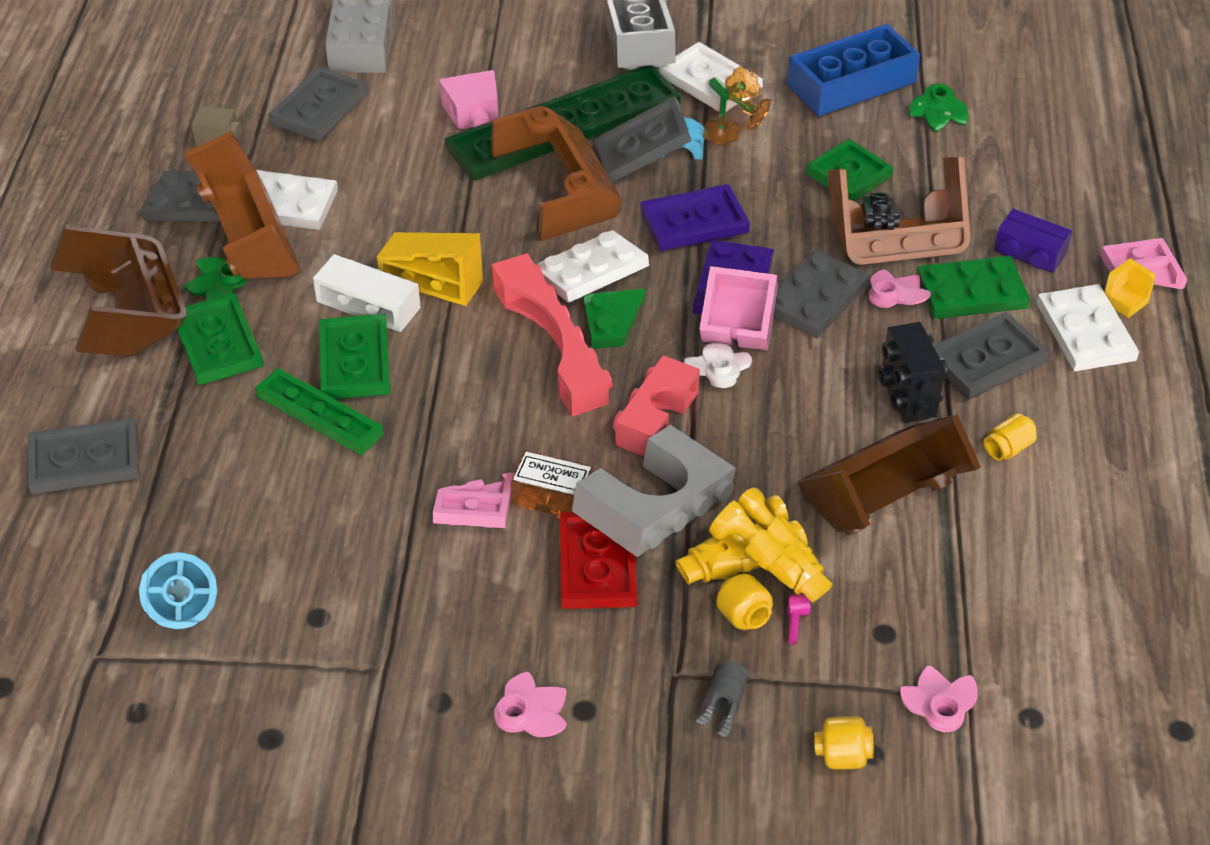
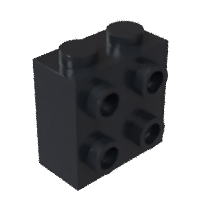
M920 321L888 327L886 342L882 343L883 361L882 366L878 368V377L880 384L883 387L886 386L890 394L892 408L895 411L898 410L904 423L937 417L939 402L943 400V380L947 377L948 371L945 360L940 358L935 350L931 334L926 333Z

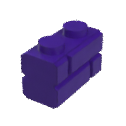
M1012 208L998 229L994 251L1028 263L1035 268L1054 273L1067 254L1072 230Z

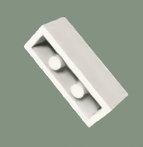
M335 254L313 277L317 302L354 316L386 314L387 328L398 332L405 328L421 308L417 283Z

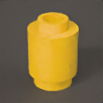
M1015 413L988 431L987 437L983 441L985 450L996 461L1009 460L1036 441V426L1029 417Z

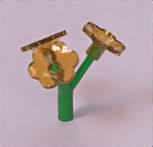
M737 67L734 69L733 74L726 78L725 84L717 77L709 81V86L720 96L719 116L715 120L706 121L704 124L705 131L703 136L706 140L713 141L719 146L738 140L739 124L730 121L725 116L726 101L729 99L743 107V111L750 115L747 129L750 131L752 129L756 130L761 121L767 116L772 102L770 98H763L758 105L752 103L754 97L761 93V86L757 83L758 74L754 70L747 71L744 67Z

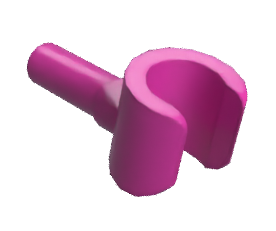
M803 593L789 596L787 615L790 621L788 644L790 645L797 644L799 616L810 615V600Z

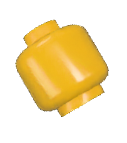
M749 574L736 575L724 581L716 599L719 611L735 628L740 630L757 629L763 626L769 620L772 613V595L754 576Z
M859 716L828 717L824 721L823 731H815L816 756H824L826 766L832 770L864 768L867 759H873L872 726H866L864 720Z

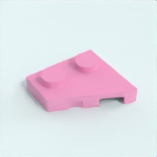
M514 473L502 474L503 481L484 485L483 480L479 479L461 486L453 485L438 489L433 509V523L506 528L514 487Z

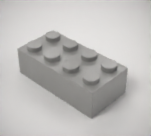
M333 0L326 38L329 70L342 73L387 72L396 7L395 0Z
M603 0L604 20L618 68L636 69L639 66L647 65L663 67L667 64L676 63L675 29L665 0Z

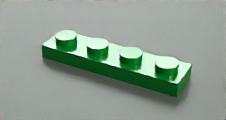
M280 368L274 370L255 387L256 397L360 456L384 435L383 425Z

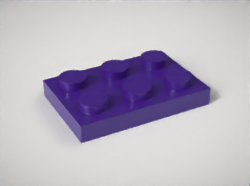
M729 184L640 202V212L659 251L745 234L750 231V222Z
M711 240L693 302V313L702 315L710 266L769 274L774 249Z

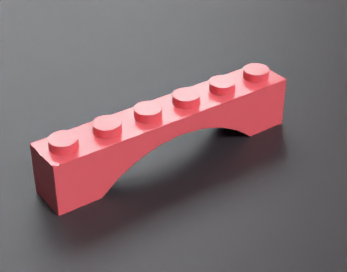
M528 253L491 264L493 289L504 307L535 321L556 342L562 356L557 370L558 395L571 416L608 405L609 389L613 387L611 376L606 369L602 370L595 350L592 347L588 348L584 342V336L580 327L573 325L567 307L561 305L557 300L553 285H548L544 280L540 265L534 264Z

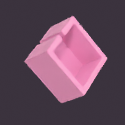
M710 266L700 324L702 342H719L732 346V340H737L738 347L768 351L778 290L777 275Z

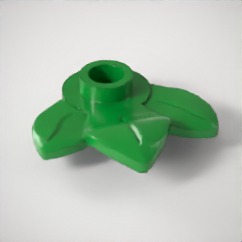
M935 83L930 85L926 89L925 94L914 98L910 103V117L924 116L927 124L935 133L942 130L950 120L961 125L967 124L968 109L966 105L955 98L953 90L945 84Z
M201 258L196 260V265L202 275L184 284V289L194 296L206 295V300L233 293L235 289L244 286L249 279H243L240 274L235 276L224 258Z

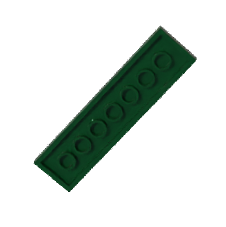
M647 65L524 110L540 106L547 107L577 126L584 137L589 139L616 128L673 96L681 104V94L652 65ZM492 121L444 138L445 148L473 181L555 151L550 142L547 141L493 158L491 154Z

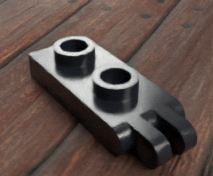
M871 193L870 197L862 196V210L866 226H873L875 230H881V226L886 227L887 230H894V227H899L900 215L894 198H889V195L886 193Z

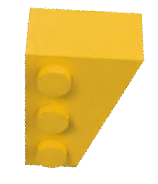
M394 232L377 255L379 270L417 283L421 293L467 306L483 282L480 233Z

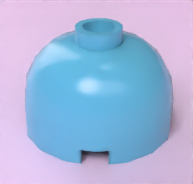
M181 552L166 554L154 561L142 575L139 587L140 601L145 612L159 625L172 629L192 627L204 620L214 608L218 594L216 576L209 565L195 555Z

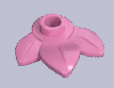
M883 269L875 273L870 279L872 288L869 291V300L880 308H890L896 304H919L931 296L930 291L920 289V276L918 274L894 278L890 272Z
M927 666L919 677L917 687H900V696L905 707L911 712L925 717L927 723L932 728L941 732H952L962 726L965 712L975 706L978 698V689L971 675L961 677L951 684L932 666Z
M529 672L521 673L513 677L506 684L505 696L499 701L494 710L495 722L499 728L507 732L514 733L524 730L535 737L556 735L567 726L566 721L558 715L566 700V689L560 687H535L531 674ZM518 714L519 716L510 717L509 715Z

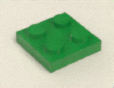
M848 138L808 163L806 174L829 189L827 170L846 169L848 199L855 201L893 177L894 167Z

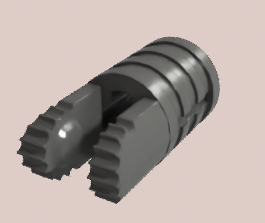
M720 661L716 664L711 683L706 691L696 719L697 723L704 726L711 719L713 710L723 712L717 727V734L723 737H728L743 691L749 679V673L742 665L732 661Z

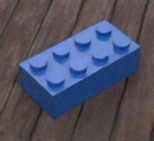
M887 23L789 56L787 85L817 116H821L916 83L920 53Z

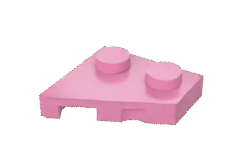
M1163 238L1102 246L1100 257L1109 273L1131 258L1155 273L1154 285L1177 289L1185 288L1187 278Z

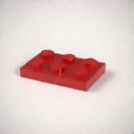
M560 512L562 609L637 607L635 555L574 512Z

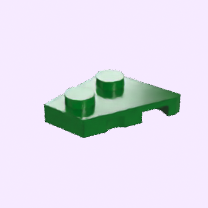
M645 288L591 293L583 296V307L590 343L593 349L625 346L630 336V329L634 327L637 321L639 308L646 301Z

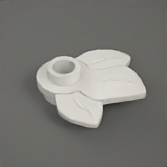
M713 342L703 348L702 356L687 357L684 359V363L699 368L700 375L710 379L712 386L727 388L737 382L740 371L751 366L752 357L747 352L733 353L731 347L727 344Z

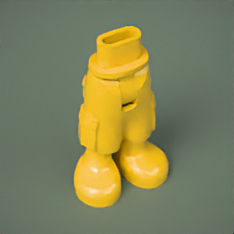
M756 487L744 492L738 502L734 500L728 504L715 518L709 528L711 535L717 539L726 538L732 533L742 537L748 542L745 548L746 554L758 563V566L768 570L787 587L794 589L796 595L803 593L812 603L827 593L833 586V583L822 574L825 569L819 564L817 558L812 553L813 550L801 540L799 534L784 518L773 517L765 505L763 493ZM750 519L757 522L763 529L759 530Z
M778 495L767 498L765 505L773 517L784 518L808 546L807 537L801 524L797 520L789 522L788 512L782 499ZM758 523L754 524L759 530L763 529ZM735 533L723 539L711 537L695 548H690L687 556L675 561L678 571L687 584L700 579L705 583L710 582V578L711 580L728 579V577L737 575L739 572L744 573L760 568L758 563L752 560L745 552L748 542Z

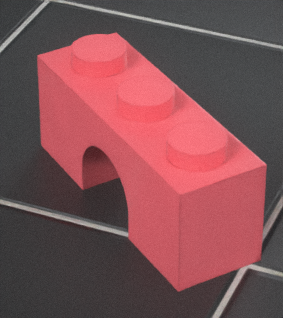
M663 355L655 367L651 366L648 369L641 387L633 390L624 411L620 410L616 414L612 425L613 430H615V446L644 457L648 438L669 426V413L661 410H672L684 415L699 393L700 369Z

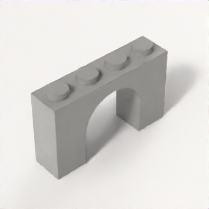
M670 425L648 438L643 467L670 484L677 492L662 496L643 494L629 488L600 468L576 483L572 511L638 557L650 548H656L663 539L672 533L680 532L687 523L697 516L702 517L709 508L718 502L727 500L734 489L732 482L736 467Z

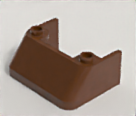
M64 225L50 265L51 270L84 274L87 284L94 291L114 293L119 309L90 307L75 347L77 352L120 357L134 356L182 326L187 310L164 248L159 241L146 235Z
M957 414L896 431L800 479L797 483L803 496L837 532L845 531L848 536L871 525L868 520L870 518L869 514L920 488L930 486L932 491L942 489L952 483L950 477L960 473L976 471L981 466Z

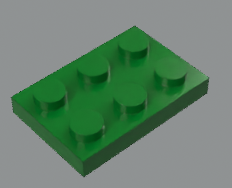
M1011 256L920 265L917 267L916 275L920 276L921 289L931 292V296L926 301L933 319L1028 309L1030 297Z
M235 293L185 306L187 310L186 317L182 326L176 330L198 385L264 367L262 355Z
M386 314L319 319L321 392L334 399L391 394Z

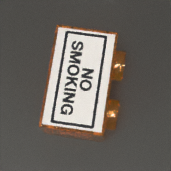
M525 450L511 479L512 505L520 506L527 510L553 514L557 517H560V512H573L572 505L576 483L592 474L593 466Z

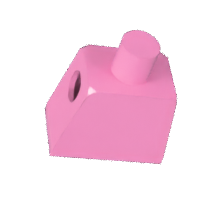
M494 70L439 79L441 104L458 129L474 128L499 118Z

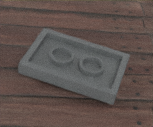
M319 66L268 114L270 124L320 141L369 93L368 83Z
M675 96L595 138L602 166L612 183L692 141L680 104Z
M164 171L139 210L144 220L220 222L210 200L204 202L197 190L196 185L201 182L195 171Z
M815 249L778 286L773 317L818 339L869 285L870 274Z
M1008 312L1001 313L935 344L938 356L943 358L947 365L948 374L946 378L968 399L1048 361L1050 352Z
M135 418L28 433V486L31 494L140 478L138 427Z

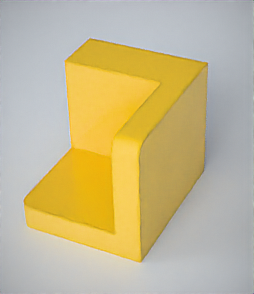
M1129 258L1110 272L1104 293L1113 308L1129 318L1149 303L1156 275Z

